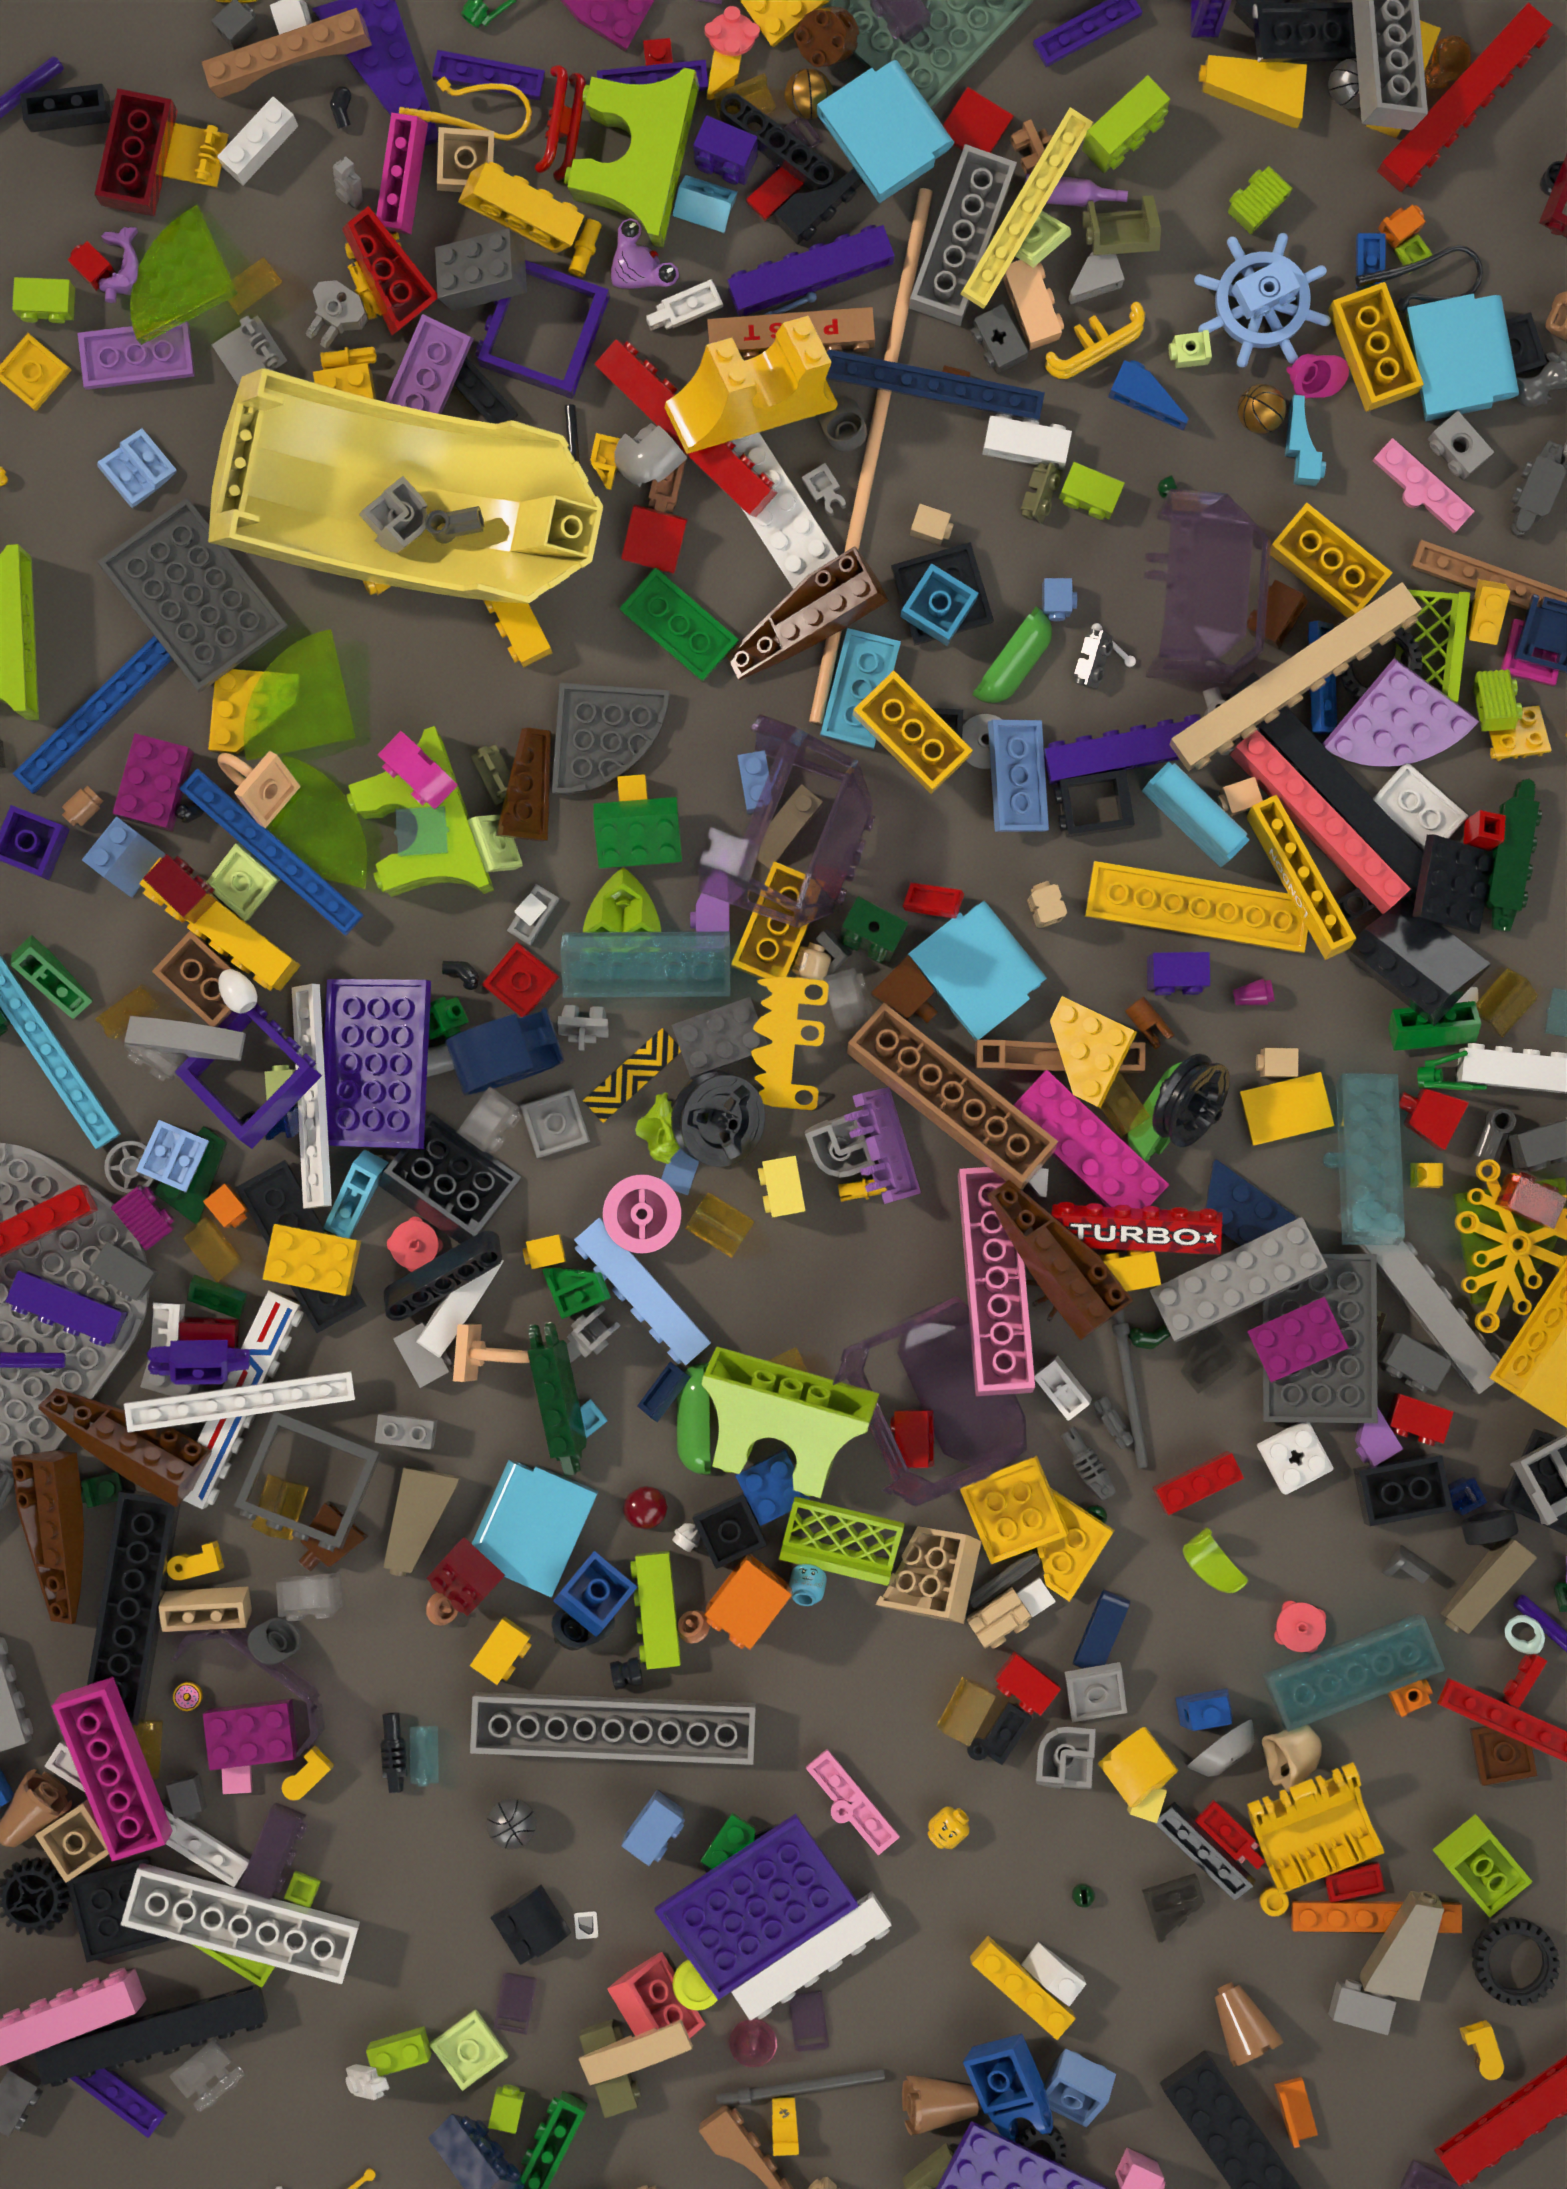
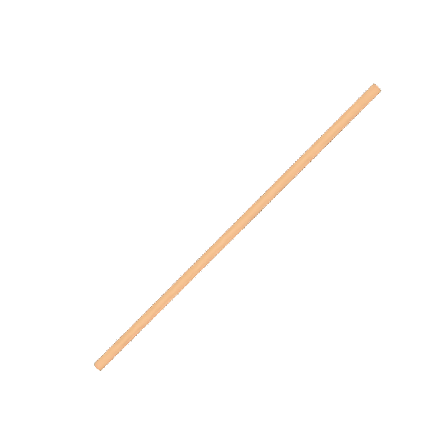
M926 188L919 189L884 358L885 361L898 363L910 297L933 194L932 190ZM879 389L877 391L844 552L854 546L859 551L891 396L889 391ZM842 630L828 637L825 642L809 722L812 724H823Z

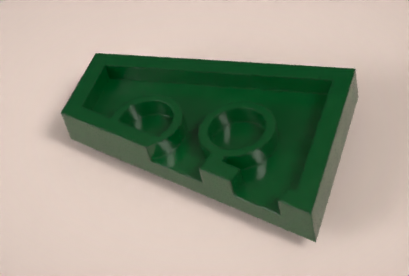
M203 1126L196 1136L208 1140L209 1143L187 1192L163 1182L153 1192L197 1226H200L205 1208L203 1201L210 1196L215 1175H217L227 1146L225 1140L206 1126Z

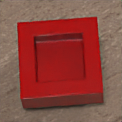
M670 38L643 40L646 66L673 63Z

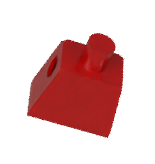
M1422 1089L1416 1098L1403 1091L1395 1106L1408 1112L1404 1121V1125L1432 1147L1441 1151L1446 1149L1469 1103L1433 1090Z

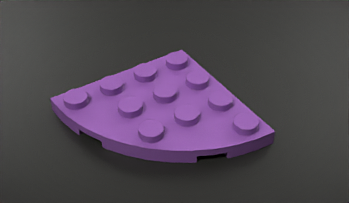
M1394 658L1322 745L1334 755L1358 764L1388 767L1399 766L1427 759L1446 750L1468 734L1479 721L1471 713Z

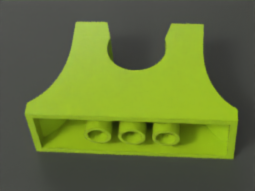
M683 68L673 77L651 84H625L591 77L590 85H585L583 91V102H586V109H588L591 119L606 127H617L625 130L631 135V144L626 154L617 161L602 163L592 158L573 159L572 167H567L564 182L568 184V191H570L573 200L606 207L628 218L638 220L642 229L651 240L652 245L664 248L699 90V82L695 70Z
M19 544L7 545L0 553V701L10 705L16 713L29 721L39 720L32 556Z
M435 726L424 729L417 746L457 783L440 733ZM386 771L348 785L351 792L346 794L349 805L355 814L359 813L364 819L383 818L390 813L402 811L415 816L418 823V834L410 848L401 853L390 854L375 864L378 872L373 874L377 886L382 892H386L393 897L422 886L437 883L463 884L473 887L483 894L494 891L489 873L484 869L468 823L470 818L458 786L436 809H433L427 802L422 806L411 795L414 790L401 777L397 775L393 778Z
M716 1347L703 1375L701 1384L714 1402L719 1421V1436L712 1467L719 1468L725 1472L740 1474L749 1458L755 1441L762 1438L779 1439L789 1445L796 1456L797 1464L793 1471V1490L807 1496L821 1498L836 1453L852 1438L867 1433L880 1393Z

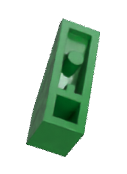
M34 936L28 937L12 953L11 966L72 1019L78 1016L93 1001L90 995L55 955Z

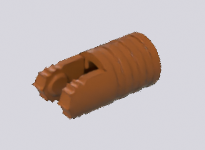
M1145 996L1125 1010L1126 1014L1155 1050L1161 1044L1158 1037L1150 1029L1152 1025L1155 1024L1167 1039L1175 1036Z

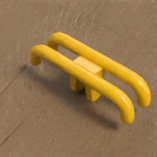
M1133 302L1131 305L1132 311L1129 314L1132 322L1110 335L1107 334L1096 316L1090 317L1089 324L1099 340L1097 343L1093 342L1081 324L1075 326V333L1085 350L1067 360H1061L1054 352H1048L1046 354V370L1053 377L1068 379L1135 341L1140 336L1145 321V312L1139 302Z

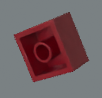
M166 854L142 879L184 919L194 924L218 900L212 895L215 889L198 875L194 877L192 873L195 870L179 856L172 858Z
M463 1537L426 1579L436 1592L446 1596L457 1611L464 1613L468 1617L502 1580L505 1574Z

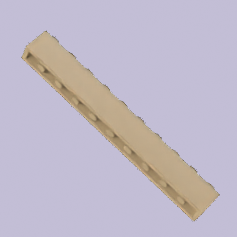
M1401 582L1171 739L1169 745L1188 772L1194 767L1197 770L1202 769L1211 762L1209 757L1217 752L1220 755L1227 752L1234 746L1233 741L1240 736L1245 739L1257 730L1256 725L1262 721L1266 723L1271 722L1280 715L1278 710L1286 705L1291 708L1303 699V693L1309 689L1315 692L1326 684L1325 679L1328 676L1334 674L1336 677L1349 668V662L1355 658L1358 661L1364 659L1372 652L1371 647L1377 643L1384 645L1395 637L1393 632L1401 627L1404 630L1411 627L1418 621L1417 616L1422 608L1404 583Z

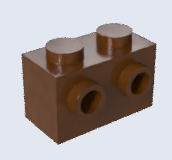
M1275 580L1272 586H1267L1261 597L1262 602L1258 609H1254L1249 615L1247 629L1252 636L1280 650L1308 601L1303 593Z

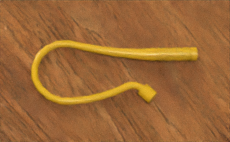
M445 76L436 82L443 92L446 91L452 96H460L481 90H506L518 95L526 108V118L522 127L509 135L494 132L495 139L509 141L518 138L526 132L531 122L532 109L529 100L521 90L513 85L489 83L453 90ZM405 107L399 108V114L418 116L427 122L443 123L473 130L491 131L477 124L434 111Z

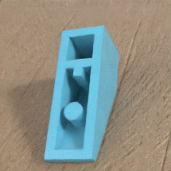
M365 1149L351 1165L324 1225V1229L337 1236L351 1237L376 1191L389 1162Z

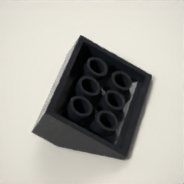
M1405 898L1367 926L1356 937V940L1347 952L1353 963L1426 1021L1435 1026L1491 966V963L1442 925L1413 917L1415 904Z
M431 1113L425 1120L424 1149L402 1148L383 1172L378 1186L461 1244L484 1231L520 1181L521 1176Z

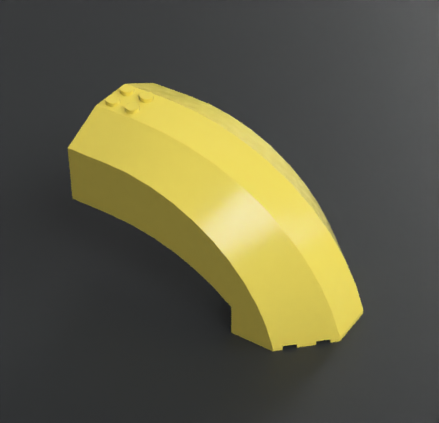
M261 368L241 377L223 433L212 486L208 542L301 567L389 586L462 598L530 603L548 589L558 585L570 577L571 574L592 562L603 505L598 496L595 497L587 483L589 482L578 461H575L568 449L569 445L563 435L512 420L493 424L408 408ZM404 476L428 505L426 508L427 515L435 510L447 513L479 506L484 518L485 528L483 532L455 537L447 544L437 542L430 532L425 529L419 537L397 553L382 548L374 541L378 535L359 514L381 496L384 490ZM445 523L440 524L437 528V531L441 530L445 526Z

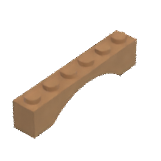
M354 8L202 61L209 88L219 99L245 90L261 77L287 65L321 56L349 54L372 46L364 18L358 9Z
M977 1040L975 1042V1070L1066 1071L1057 1043L1009 1040ZM1132 1042L1118 1072L1142 1073L1145 1071V1043Z
M723 2105L699 2124L700 2134L716 2155L730 2158L744 2165L756 2174L768 2189H793L786 2177L781 2179L775 2171L778 2167L769 2154L765 2156L759 2148L761 2143L754 2132L748 2133L742 2125L744 2119L736 2108L731 2110L729 2105Z

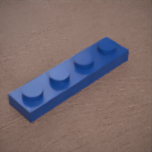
M1322 621L1308 622L1309 645L1334 629V624ZM1334 674L1328 676L1325 679L1326 684L1315 692H1312L1310 689L1312 712L1310 721L1312 732L1330 735L1337 727L1336 677Z

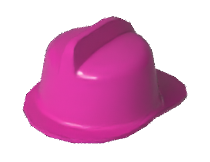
M1305 354L1300 356L1293 366H1288L1286 369L1290 374L1291 383L1294 385L1295 394L1305 396V398H1321L1334 395L1345 385L1349 375L1347 361L1336 355L1318 356Z

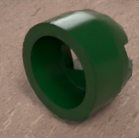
M1172 475L1159 482L1157 490L1162 498L1173 499L1180 496Z
M1091 1505L1086 1509L1088 1513L1092 1511L1103 1517L1102 1522L1106 1523L1107 1512L1099 1505Z
M1081 1883L1073 1888L1072 1899L1077 1906L1086 1908L1093 1904L1095 1893L1090 1885ZM1081 1890H1086V1903H1082Z

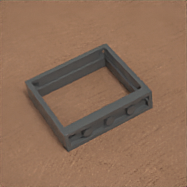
M274 1411L234 1507L241 1509L239 1515L255 1521L257 1516L267 1519L265 1525L279 1531L282 1530L283 1526L294 1530L292 1536L304 1541H308L309 1536L320 1540L318 1546L334 1552L335 1547L343 1549L381 1454ZM279 1427L366 1460L335 1537L248 1503Z

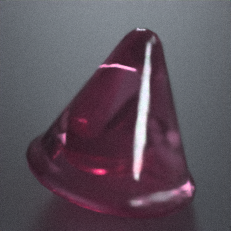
M748 2019L742 2021L733 2029L729 2046L733 2057L739 2063L748 2067H759L773 2058L776 2052L777 2040L775 2033L768 2024L761 2020L752 2019L750 2021Z

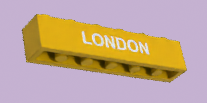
M1274 795L1253 805L1246 818L1324 959L1327 960L1350 949L1356 937L1278 796Z

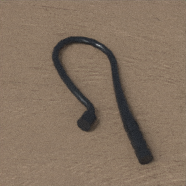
M1456 245L1408 265L1356 276L1355 280L1358 287L1391 280L1426 266L1455 251L1465 252L1473 258L1477 267V278L1470 290L1464 294L1447 297L1410 293L1404 298H1400L1395 306L1398 312L1404 314L1410 304L1408 301L1411 299L1436 302L1474 294L1481 284L1483 268L1477 253L1468 247Z

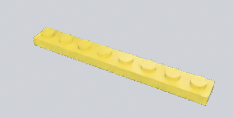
M1071 107L1069 108L960 295L981 308H985L1082 143L1087 130L1093 124L1091 120Z

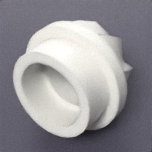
M684 1523L674 1531L676 1535L672 1540L682 1549L691 1552L694 1547L697 1548L699 1546L700 1534L695 1524Z

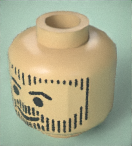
M810 942L808 947H799L792 964V972L796 974L795 978L825 980L831 963V956L824 952L825 948L823 946Z

